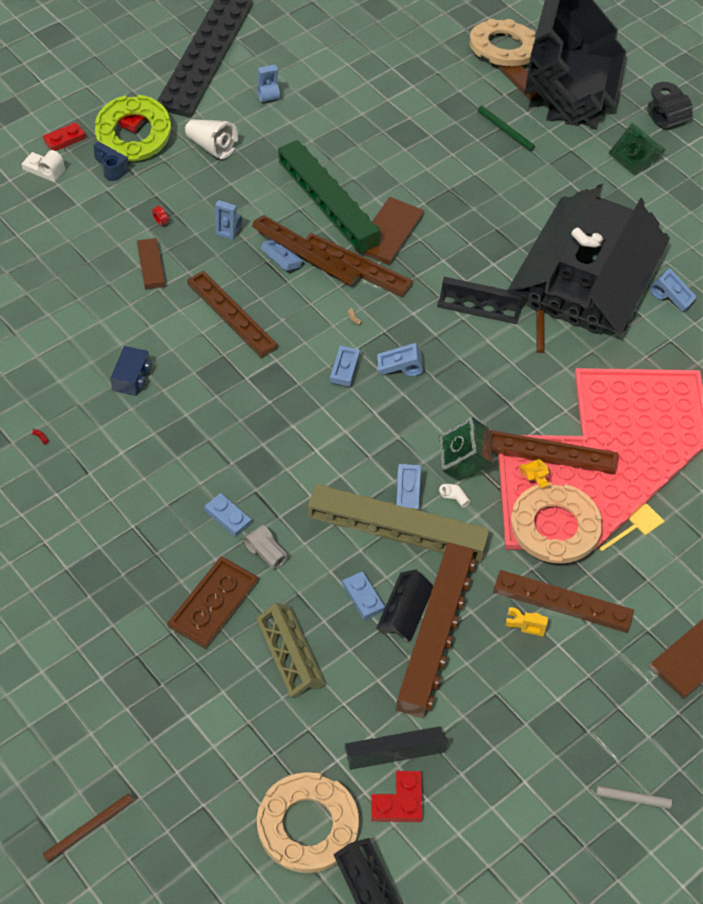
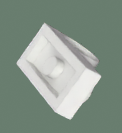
M50 150L45 156L32 152L22 163L23 170L56 182L66 171L62 156L54 150Z

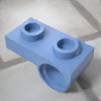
M276 64L258 68L257 95L261 102L280 99Z

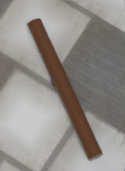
M542 309L536 310V353H545L544 311Z
M127 793L42 854L47 862L51 861L134 802L130 794Z

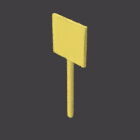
M646 503L629 518L634 525L600 547V550L604 551L636 528L644 535H647L665 521Z

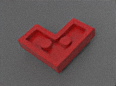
M396 771V794H371V822H422L421 771Z

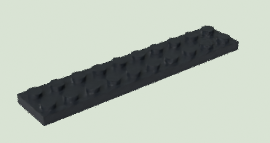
M214 0L157 100L168 113L191 118L253 5L252 0Z

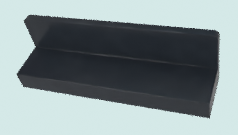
M441 726L345 743V752L349 769L353 770L445 753L448 739L443 737Z

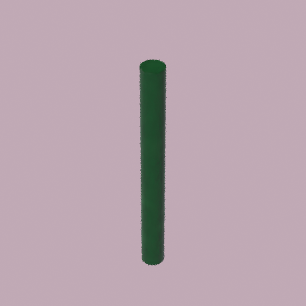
M482 105L478 108L479 113L530 152L534 150V144Z

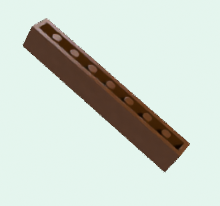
M447 542L398 695L396 711L424 718L426 710L431 711L434 697L431 696L432 689H438L441 676H438L437 673L439 669H444L447 656L443 655L444 650L450 649L453 636L449 634L451 629H456L459 616L455 614L457 610H462L465 597L461 595L463 590H468L471 579L467 575L468 572L473 573L476 559L472 558L474 549Z

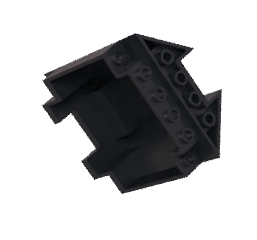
M594 0L544 1L530 55L524 95L536 90L549 105L546 121L560 120L565 121L564 124L579 127V124L590 126V129L597 130L600 115L616 107L627 51L617 40L618 29Z
M600 184L594 189H585L575 193L574 196L560 198L507 291L527 298L526 306L534 310L542 309L548 315L585 328L591 332L602 335L604 329H608L622 334L623 330L626 331L659 268L662 254L670 237L667 233L662 232L659 227L660 223L653 213H649L645 208V202L642 198L639 199L633 210L601 198L603 184ZM575 228H580L586 235L591 237L593 233H598L602 236V241L605 242L596 260L591 264H583L576 259L575 255L581 244L571 235Z

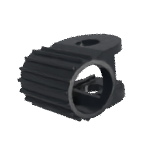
M658 82L653 85L651 89L653 100L648 103L647 113L657 126L663 129L669 128L692 118L693 107L691 100L687 95L683 94L678 86L670 82ZM661 91H668L671 94L664 95L661 93ZM657 108H661L664 112L658 111Z

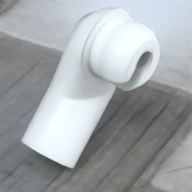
M575 228L571 233L582 246L596 248L600 246V242L603 240L602 236L598 233H593L592 237L586 236L580 228Z
M442 484L440 486L439 492L441 496L456 500L462 508L467 507L471 503L458 485Z

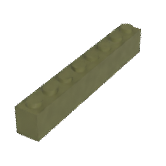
M315 484L308 503L307 518L440 553L445 552L447 542L474 549L472 558L476 559L478 563L482 561L489 534V529L480 525L464 523L460 520L441 517L434 513H425L415 508L398 506L392 502L375 500L372 497L356 495L352 492L333 489L326 485Z

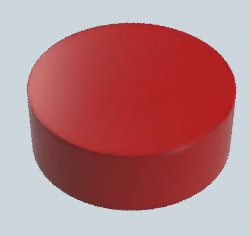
M158 205L152 209V215L160 226L169 222V218L161 206Z

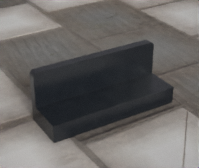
M417 569L400 572L376 627L382 634L396 632L405 642L411 641L433 588V585Z

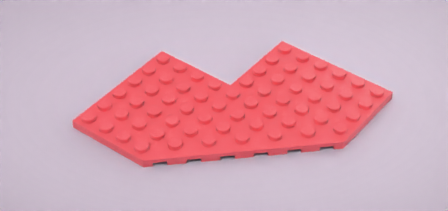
M576 368L574 375L582 436L522 435L618 452L615 474L544 462L548 466L549 471L545 478L551 485L564 486L567 484L587 494L598 507L602 518L601 534L597 545L592 551H595L703 450V385L700 370ZM498 454L505 550H524L513 535L511 514L518 497L527 489L538 485L536 480H527L521 474L519 467L535 460ZM558 506L543 508L534 518V524L539 534L547 537L546 539L549 540L558 539L565 541L572 538L578 530L577 520L573 514L565 508Z

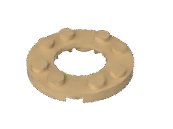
M488 19L472 29L469 44L476 55L479 57L483 55L491 63L503 66H520L530 63V55L536 34L534 30L515 23L511 19ZM497 33H503L506 36L511 34V37L520 40L522 45L512 50L501 49L492 45L488 39L493 34L496 36Z
M549 483V486L543 488L535 485L518 497L511 514V529L518 544L535 558L551 563H569L585 557L595 548L601 534L602 518L594 501L581 490L567 484L559 486ZM550 506L565 508L576 518L578 530L572 538L565 541L546 539L547 537L539 534L535 527V515L541 509Z
M297 773L279 780L266 792V796L258 809L257 832L262 847L271 859L292 871L314 873L335 866L337 862L333 854L349 843L355 842L357 838L359 815L353 797L338 781L335 780L334 782L319 773ZM311 800L319 802L327 808L332 816L333 826L331 833L324 841L317 845H300L289 839L284 831V815L290 806L299 801Z

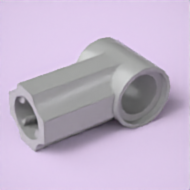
M264 525L259 526L243 538L248 550L253 554L257 553L272 569L280 568L288 559V554L274 541L271 532Z

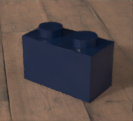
M128 346L123 347L110 377L112 391L137 396L139 389L144 387L146 372L149 373L152 366L148 351Z

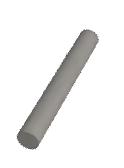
M597 786L596 796L671 809L672 799L602 786Z

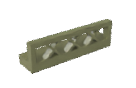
M280 603L273 604L256 619L290 697L296 698L309 687L320 689L325 685L324 679L291 607ZM273 615V628L269 629L266 620ZM278 634H281L283 637L281 649L276 646ZM286 653L292 657L290 669L286 668L284 664ZM295 673H298L302 683L295 688L293 681Z

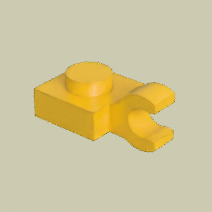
M538 459L519 466L521 474L527 480H536L540 488L549 486V482L545 478V475L549 474L548 466L543 461Z
M509 608L507 615L514 616L515 619L507 618L506 626L521 628V632L544 637L548 617L538 613L525 612V615H522L517 608Z

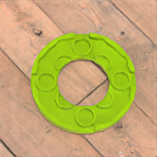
M125 95L110 101L100 110L95 120L97 141L128 157V161H140L157 154L166 145L171 133L170 118L164 106L155 99L144 95H137V97H126ZM134 114L147 118L152 128L147 138L142 139L141 142L131 141L126 143L115 135L116 124L125 116Z

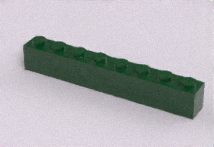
M296 140L278 148L279 163L359 254L380 245L381 231L378 225H375L370 220L368 214L359 208L357 202L349 197L347 191L339 186L337 180L328 174L327 169L318 163L317 158L309 153L306 146H303Z

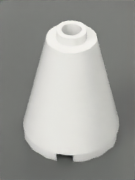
M192 119L185 127L186 136L216 158L225 159L235 149L232 147L234 142L238 140V131L236 126L229 121Z

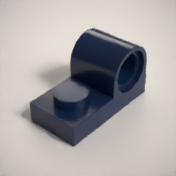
M99 141L93 145L95 160L103 163L104 177L107 180L117 181L129 172L128 157Z

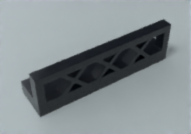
M444 276L437 307L517 324L523 297L505 289ZM444 296L453 298L455 301L452 303L443 302ZM468 301L472 302L475 306L467 307L463 303ZM491 306L494 310L491 312L485 311L483 307ZM509 310L514 311L515 314L513 317L505 315L503 312Z
M369 838L351 842L333 854L356 904H387L384 896L388 898L390 904H401ZM361 847L364 848L368 856V859L363 855L360 849ZM372 873L377 875L379 882L375 880Z

